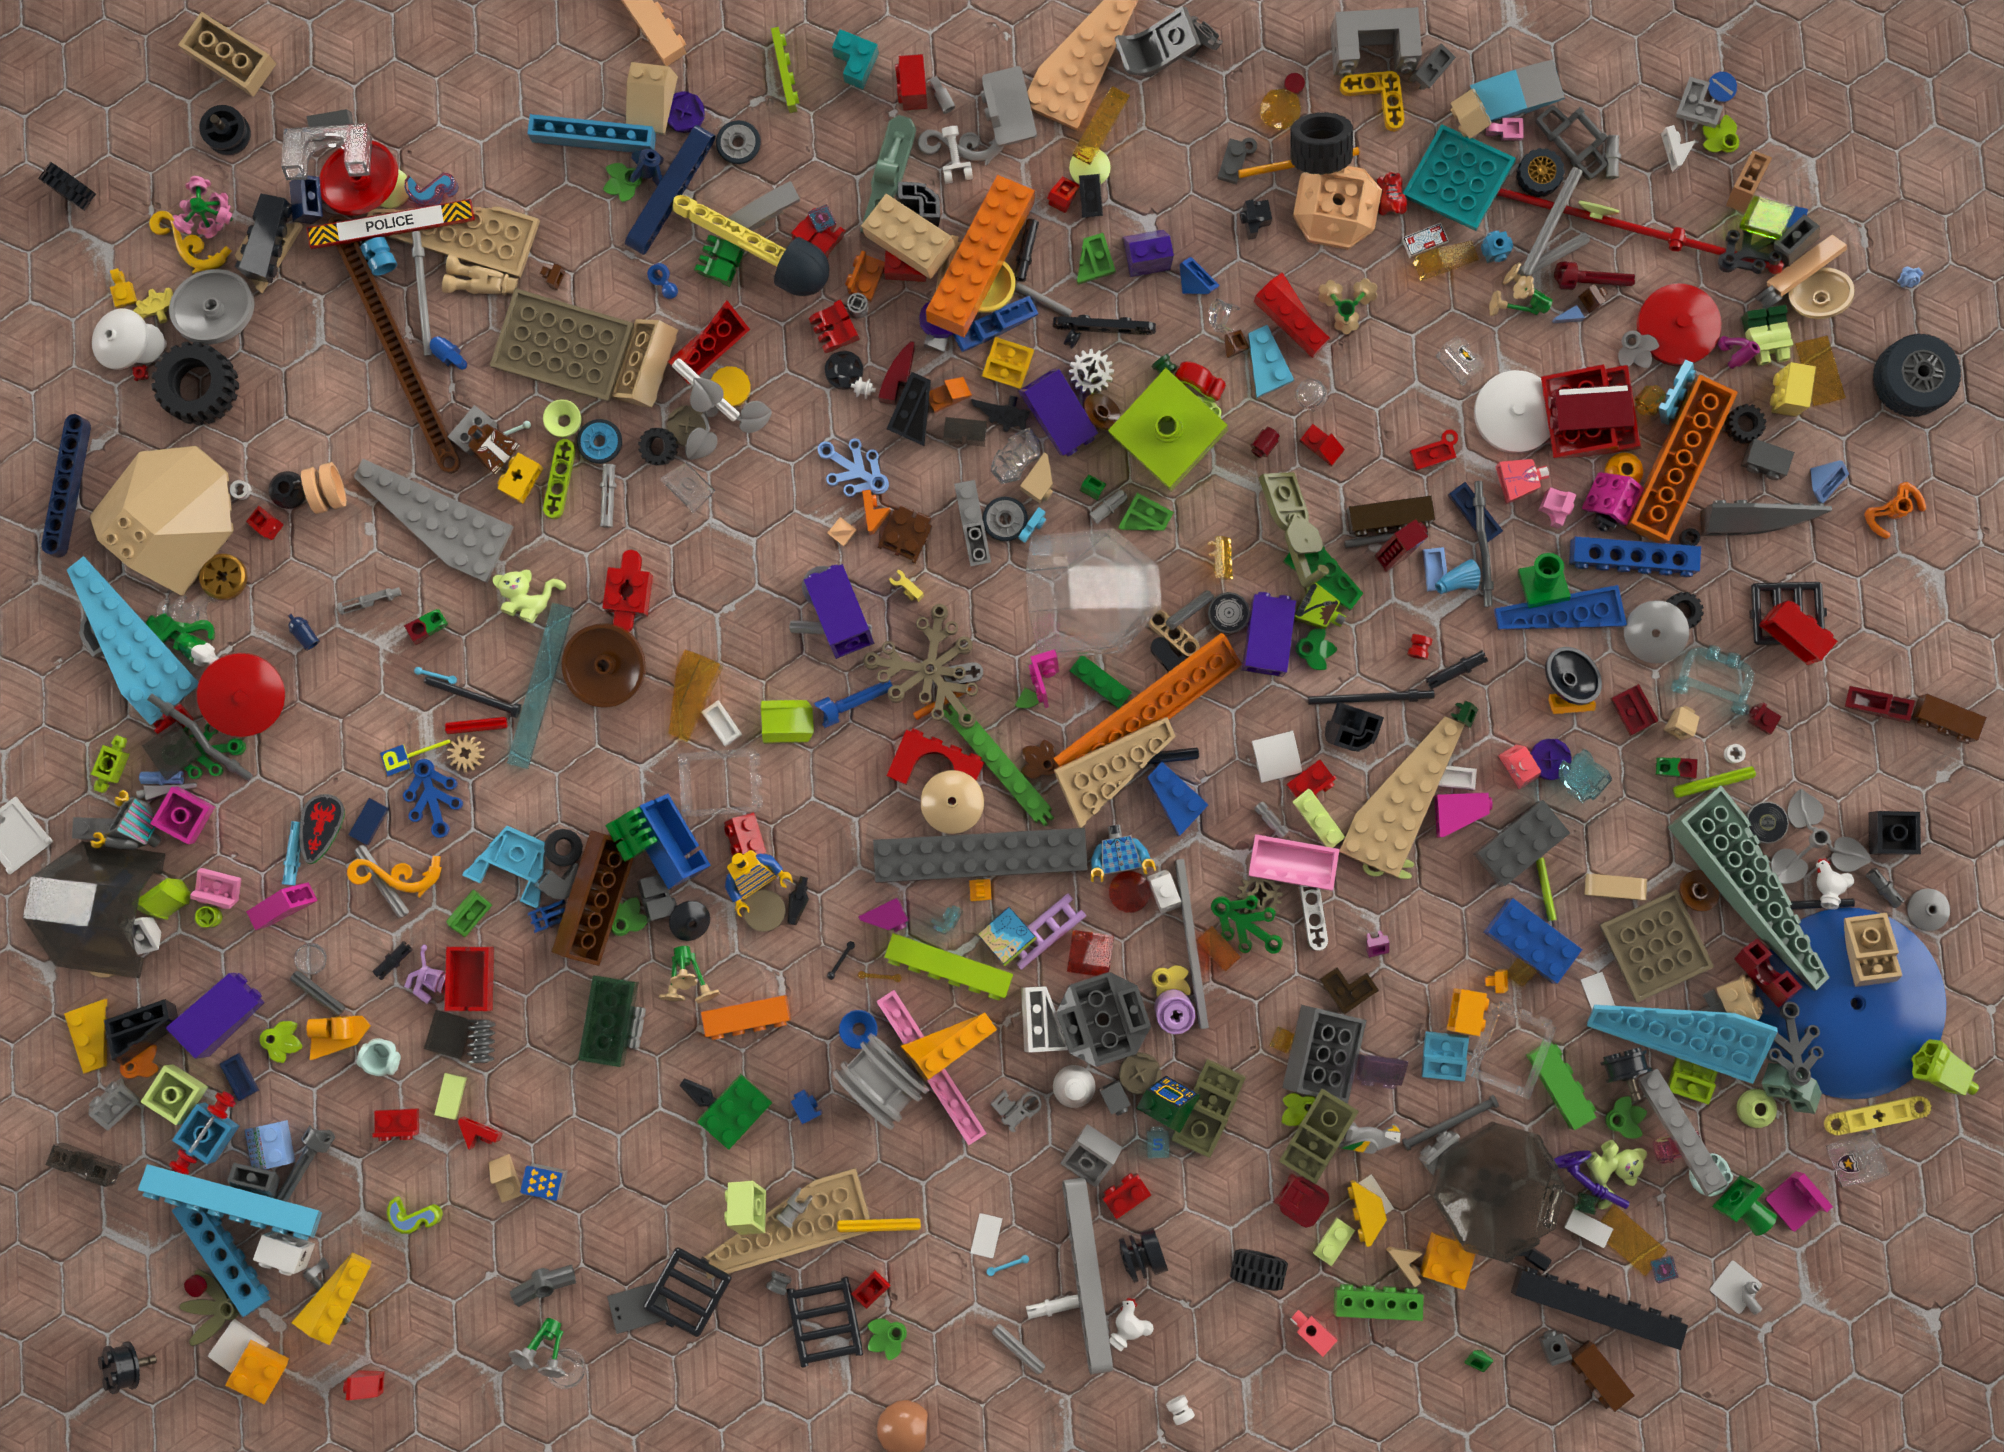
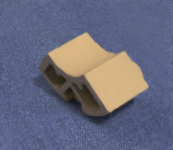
M1475 89L1469 90L1450 103L1453 107L1450 110L1453 116L1459 120L1461 126L1458 128L1464 137L1468 136L1470 139L1491 125L1490 117L1485 112L1486 109Z

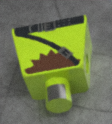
M1314 583L1308 588L1294 614V620L1319 629H1326L1329 622L1341 627L1346 616L1336 611L1340 601L1320 585Z

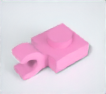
M1502 118L1501 124L1491 123L1490 126L1485 128L1486 136L1501 135V141H1521L1523 139V118Z

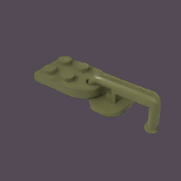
M1295 473L1262 474L1258 478L1271 516L1278 527L1285 531V540L1301 585L1303 587H1310L1327 575L1329 569L1324 565H1319L1314 573L1311 574L1305 554L1321 551L1323 543L1318 529L1308 522V510Z

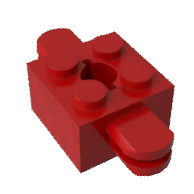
M627 550L622 554L620 568L608 567L602 606L606 612L614 613L613 625L619 626L628 632H631L633 629L635 615L648 617L653 575L650 572L641 571L642 556L635 550Z

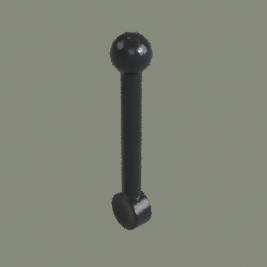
M849 941L847 943L846 950L832 971L827 973L829 980L835 978V973L849 951L855 948L854 942Z

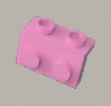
M200 868L197 871L196 887L190 894V899L197 900V902L202 904L216 905L221 909H230L239 901L241 878Z

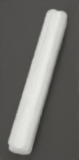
M679 358L672 364V367L692 385L694 378H701ZM724 398L718 404H715L731 421H735L740 415Z

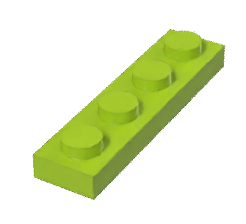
M779 27L771 28L789 113L797 112L796 104L800 103L797 91L793 92L792 85L795 84L793 72L789 73L788 66L791 65L789 52L784 53L783 46H787L785 34H780Z

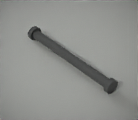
M1491 1095L1488 1100L1409 1139H1402V1143L1405 1149L1409 1151L1411 1147L1492 1107H1499L1495 1096Z

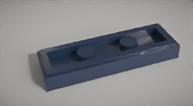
M1464 482L1450 492L1448 496L1476 532V510L1473 507L1475 493ZM1484 507L1485 533L1488 543L1502 533L1503 530Z

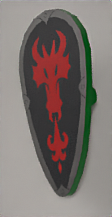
M330 794L315 796L305 804L302 810L299 835L300 848L307 864H314L323 857L341 828L345 817V808L336 796Z

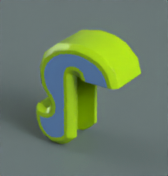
M400 1196L392 1199L387 1207L389 1223L395 1231L401 1234H410L420 1229L424 1222L425 1227L430 1228L438 1224L443 1216L442 1209L435 1204L407 1215Z

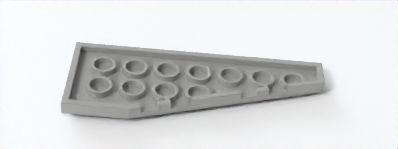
M362 459L354 475L358 482L447 565L488 583L514 528L512 525Z

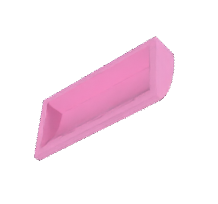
M1255 834L1249 876L1333 891L1339 849Z

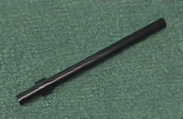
M1408 689V692L1308 696V705L1336 704L1337 701L1341 703L1397 700L1418 702V699H1434L1435 693L1434 690L1418 691L1417 689Z

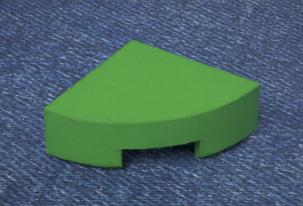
M1024 688L1015 707L1025 709L1039 704L1036 693Z

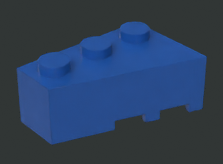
M1163 762L1146 778L1178 837L1208 806L1196 792Z

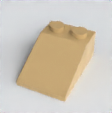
M631 62L627 79L626 124L653 126L656 134L665 135L678 78L669 66Z

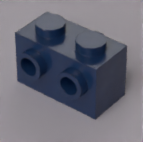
M300 174L291 180L289 186L292 221L305 224L315 223L323 217L320 178Z

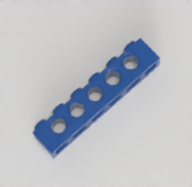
M1577 536L1571 539L1569 565H1575L1577 569H1588V566L1596 567V570L1601 571L1617 568L1618 572H1630L1631 569L1638 570L1640 574H1650L1651 571L1659 572V575L1664 576L1680 573L1681 577H1693V574L1700 571L1701 546ZM1589 550L1596 551L1597 559L1589 556ZM1611 551H1614V552L1617 553V555H1618V560H1617V561H1614V560L1611 559V557H1610V552H1611ZM1631 553L1638 555V562H1634L1631 559ZM1653 554L1659 557V564H1655L1652 561ZM1673 556L1680 559V566L1673 563Z

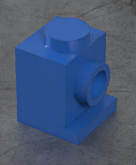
M805 1089L794 1094L795 1099L791 1103L802 1124L823 1113L822 1110H816V1107H818L816 1099L813 1095L809 1096Z

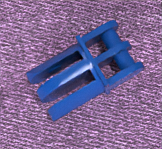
M439 336L431 339L430 349L439 360L448 367L452 363L461 370L467 368V362L459 355L461 350L456 345Z
M564 899L527 913L528 916H531V925L534 924V933L552 928V926L561 923L562 918L551 921V919L564 914L565 908L548 913V911L566 904ZM541 912L543 917L538 919L536 913ZM544 920L546 926L541 927L540 922Z

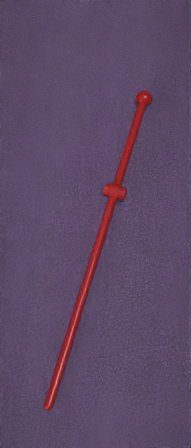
M1500 188L1497 193L1501 197L1549 210L1552 209L1555 203ZM1567 205L1563 211L1564 214L1668 241L1669 249L1674 252H1679L1683 246L1716 255L1726 253V248L1686 238L1685 229L1675 227L1671 233L1608 216H1603L1602 220L1590 217L1591 212ZM1750 258L1742 259L1743 261L1751 263L1755 261V259ZM1782 260L1778 265L1765 262V268H1768L1770 273L1778 274L1782 271L1784 265Z

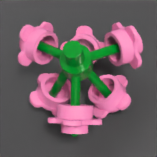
M192 176L190 182L186 183V188L196 196L191 197L187 201H180L179 206L185 214L173 216L174 227L179 232H185L190 235L192 233L190 229L194 225L191 219L198 215L202 218L197 229L198 234H203L206 238H212L217 234V231L223 228L224 223L229 225V222L233 220V213L229 212L231 206H228V195L226 193H212L209 201L205 202L201 199V195L207 193V187L211 185V182L204 180L202 177ZM209 212L216 215V220L206 218L205 213Z

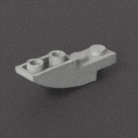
M975 480L955 483L954 486L970 566L990 563L991 559Z

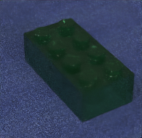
M593 975L578 1057L579 1061L616 1067L625 1065L630 1027L639 985L638 981Z

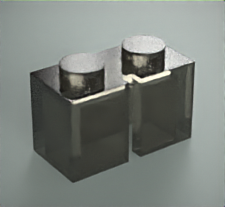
M945 418L944 443L963 445V436H967V445L985 447L987 421Z

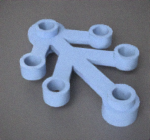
M854 438L849 442V448L853 453L855 464L835 452L834 446L830 442H822L818 446L819 456L823 459H832L849 470L838 474L829 473L826 477L828 485L836 486L839 482L862 478L866 481V483L858 485H845L844 494L847 497H854L856 493H860L863 490H871L872 493L877 495L883 494L888 490L889 481L885 475L880 474L879 454L876 450L871 449L866 453V458L871 464L872 474L864 469L861 455L862 445L859 439ZM853 442L859 443V447L856 449L852 448L851 445ZM825 448L830 449L828 455L823 454ZM871 453L876 454V458L873 460L869 458ZM831 476L836 477L834 483L829 482ZM877 481L883 483L880 488L875 487ZM852 487L854 492L848 494L846 492L847 488Z

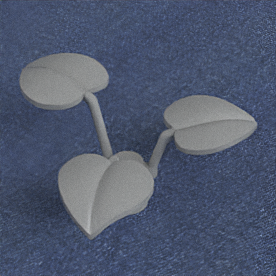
M705 378L693 379V388L690 395L692 408L695 411L703 412L701 416L706 425L705 430L700 427L693 430L687 439L685 454L687 459L690 460L708 456L717 446V436L715 433L709 432L708 417L717 415L719 409L715 404H718L723 399L724 393L719 384ZM751 401L742 408L741 416L736 420L741 421L739 427L743 432L753 433L767 424L772 412L763 402Z
M1803 789L1798 790L1793 795L1787 809L1790 823L1796 828H1802L1807 825V828L1813 831V833L1809 836L1810 845L1798 856L1791 849H1781L1772 857L1771 871L1776 873L1781 884L1797 882L1806 875L1808 865L1801 858L1813 847L1822 848L1827 844L1829 850L1833 852L1831 855L1832 864L1842 872L1855 871L1872 861L1867 850L1853 838L1840 837L1835 841L1833 848L1828 831L1811 826L1818 824L1823 819L1824 809L1822 804Z

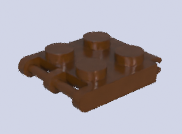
M900 505L898 511L893 510L877 548L882 549L883 547L894 552L896 556L899 557L901 555L916 564L932 529V525L929 524L931 517L918 512L916 517L913 518L914 510ZM887 542V543H889V544H891V545H894V546L897 547V549H895V548H893V547H891V546H888V545H886V544H884V543ZM902 549L914 554V556L902 552Z

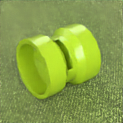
M203 906L195 913V921L201 927L214 928L221 923L223 918L222 912L216 907Z

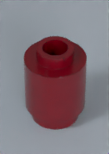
M1267 426L1265 430L1262 429L1251 443V452L1258 458H1267L1279 442L1280 435L1274 429Z

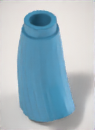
M1469 559L1446 573L1435 583V588L1440 594L1461 588L1476 590L1481 578L1480 568L1474 560Z

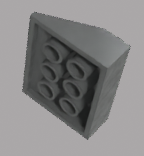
M1301 1005L1282 1088L1316 1097L1320 1090L1324 1089L1345 1103H1348L1367 1020Z

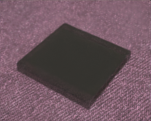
M435 1010L424 1049L462 1059L470 1032L468 1027L472 1026V1022L464 1017Z

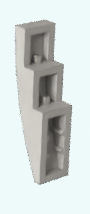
M789 181L749 203L728 218L753 231L765 225L766 221L782 214V210L800 202V198L792 182Z

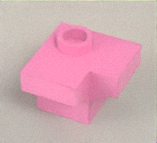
M1551 487L1545 492L1539 511L1546 513L1550 517L1552 527L1559 529L1563 526L1566 516L1570 515L1574 508L1573 502L1576 494L1569 491H1559Z

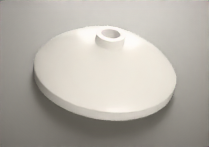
M116 309L104 315L96 325L92 336V349L96 359L103 366L114 370L126 369L135 364L143 355L148 342V329L145 321L139 314L129 309Z

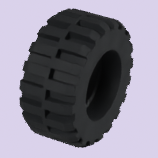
M183 342L181 344L182 347L177 345L171 347V352L167 353L165 351L161 355L163 357L161 362H156V372H152L151 378L155 380V383H152L151 386L152 390L156 392L154 395L156 401L170 415L187 424L203 425L204 421L210 424L215 422L214 418L218 417L221 419L224 417L225 414L223 412L226 409L230 411L233 407L231 405L232 400L236 401L238 397L235 393V390L239 389V382L235 380L238 378V375L233 369V364L219 351L207 344L203 345L201 342H193V345L189 342ZM207 367L211 373V384L208 391L199 399L192 401L184 400L180 393V384L184 375L193 368Z

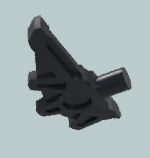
M1010 396L1008 405L1005 406L971 399L974 407L979 408L990 417V423L993 424L996 421L1003 425L1004 432H1009L1010 427L1019 426L1021 430L1026 429V420L1031 411L1017 409L1018 397Z

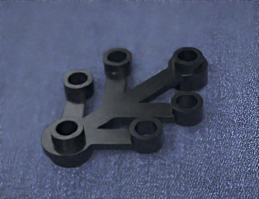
M1747 221L1742 228L1744 235L1741 250L1735 254V244L1740 238V233L1736 230H1730L1726 236V253L1721 254L1718 258L1719 269L1730 273L1739 268L1761 274L1766 267L1765 262L1778 265L1782 259L1781 252L1772 251L1769 254L1759 252V250L1770 244L1774 245V242L1786 232L1785 229L1776 227L1771 230L1769 236L1751 245L1752 235L1757 225L1752 221ZM1750 258L1755 259V261L1751 263L1743 261L1742 259Z

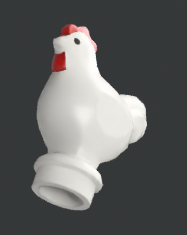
M1826 858L1819 859L1816 864L1818 873L1816 883L1818 889L1823 893L1820 897L1821 906L1826 909H1838L1841 903L1838 895L1844 893L1847 888L1854 884V878L1849 873L1839 874L1832 871L1830 862Z
M1127 1298L1126 1301L1122 1302L1121 1312L1116 1318L1118 1332L1112 1333L1109 1342L1121 1352L1124 1348H1127V1340H1135L1142 1335L1148 1336L1154 1330L1153 1324L1150 1321L1139 1320L1134 1315V1310L1138 1305L1135 1303V1299Z

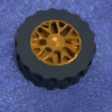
M1547 148L1533 149L1519 163L1516 179H1518L1519 187L1521 186L1522 190L1527 192L1528 195L1545 197L1548 194H1552L1562 182L1563 175L1565 174L1564 163L1561 161V157L1556 155L1554 151H1550Z

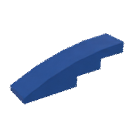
M1030 296L993 311L990 315L975 320L965 337L953 334L960 350L964 352L1025 323L1039 313Z

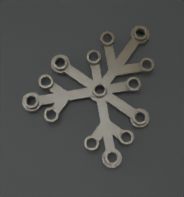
M936 604L931 610L932 618L934 619L933 629L930 628L928 619L925 617H920L916 621L917 628L923 631L930 641L927 660H924L922 663L903 661L891 641H886L882 645L883 652L889 655L891 659L881 658L874 652H869L864 656L863 662L868 670H876L879 666L888 667L887 670H880L877 674L879 682L883 684L889 682L890 678L901 670L918 672L900 686L893 685L889 688L888 697L891 702H902L905 698V692L924 679L923 690L919 694V700L922 704H929L932 700L931 688L934 681L938 686L935 708L931 711L932 718L935 721L943 719V706L946 697L959 714V723L962 727L971 728L975 725V714L972 711L966 710L953 692L965 693L973 697L978 693V686L975 683L964 685L945 682L940 676L954 677L957 680L964 679L966 671L963 667L949 668L942 666L958 654H969L973 648L970 638L960 637L956 641V646L936 659L939 643L948 636L955 635L958 632V625L954 621L948 622L941 631L942 622L948 617V610L945 605ZM937 609L943 610L941 615H937L935 612ZM925 621L927 624L924 627H920L919 622ZM950 625H954L956 629L954 631H949L948 627ZM963 641L968 643V646L965 648L960 646V643ZM891 645L893 648L891 651H886L885 647ZM874 657L876 660L874 663H869L868 659ZM928 666H933L934 670L932 672H928L926 668ZM957 670L963 671L962 676H957L955 673ZM883 673L888 675L885 680L880 679V675ZM971 686L976 688L973 693L968 692V688ZM894 690H899L900 694L898 696H893L892 692ZM922 695H929V699L927 701L922 700ZM940 711L942 715L935 717L934 712ZM969 715L971 720L966 722L963 720V717Z

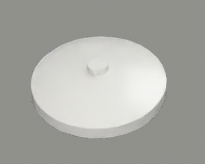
M1507 371L1496 375L1483 386L1475 401L1474 419L1479 433L1491 446L1507 453H1525L1538 448L1550 437L1540 377L1526 371Z

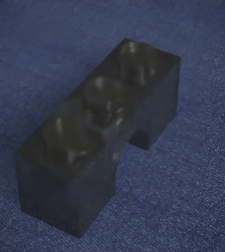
M63 1142L53 1144L45 1165L63 1172H76L85 1175V1180L107 1187L115 1185L123 1164Z

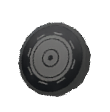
M1221 593L1209 605V622L1214 629L1221 633H1237L1245 627L1249 620L1250 610L1248 603L1237 593Z

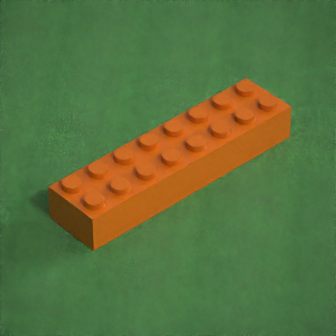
M1000 175L996 176L926 309L927 322L965 337L1035 203V190Z
M1698 375L1692 381L1677 417L1674 419L1643 486L1644 490L1628 524L1624 528L1656 543H1667L1670 540L1737 396V391L1703 375Z

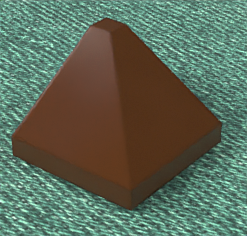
M1241 330L1224 335L1227 358L1250 348Z

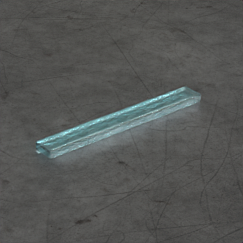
M552 603L507 764L529 769L574 611L571 607Z

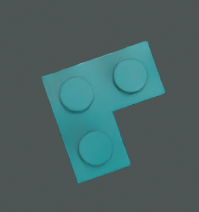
M840 29L832 46L833 56L847 62L843 72L844 82L863 90L879 55L878 44Z

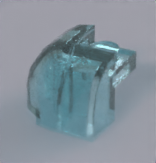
M1585 749L1573 757L1571 764L1563 760L1559 767V777L1565 790L1582 804L1588 799H1596L1613 780L1609 771L1597 764L1591 753Z

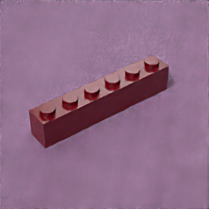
M1415 519L1394 533L1374 555L1386 572L1407 559L1428 538L1426 534L1428 531L1422 522L1418 523Z

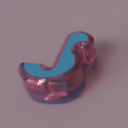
M445 172L440 174L422 190L409 175L405 179L404 185L410 199L420 208L440 204L445 193L451 198L458 192L459 188L455 178Z

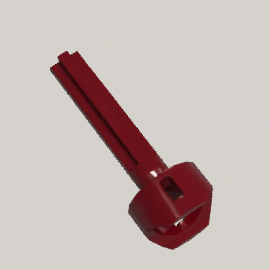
M1559 262L1554 270V278L1561 290H1574L1577 283L1633 286L1635 284V274L1578 271L1576 262Z

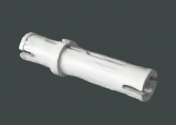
M1078 1294L1051 1301L1046 1299L1043 1303L1026 1306L1028 1319L1031 1320L1032 1318L1045 1315L1050 1317L1054 1313L1079 1308Z

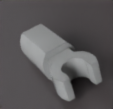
M935 76L929 79L930 85L935 92L934 97L943 113L946 114L954 110L955 104L946 88L942 87L938 77Z

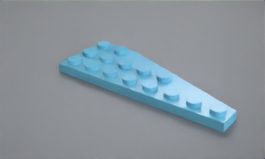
M83 556L67 569L69 577L121 694L152 725L163 716V713L160 712L161 709L147 700L152 693L164 702H169L175 706L198 687L199 681Z
M1594 1005L1587 1021L1588 1027L1752 1084L1778 1032L1777 1027L1736 1013Z

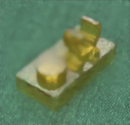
M1215 536V541L1208 542V545L1215 546V551L1208 553V556L1215 557L1214 573L1218 579L1231 580L1233 579L1231 538Z

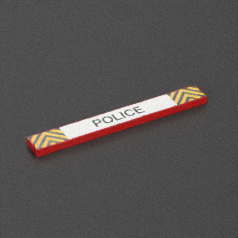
M467 199L307 227L310 248L317 249L369 240L376 237H386L475 221L472 201Z

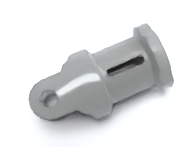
M800 1187L788 1199L787 1206L782 1213L776 1216L781 1223L789 1228L793 1227L792 1223L799 1213L804 1212L812 1200L810 1195L804 1203L795 1202L796 1197L801 1191Z

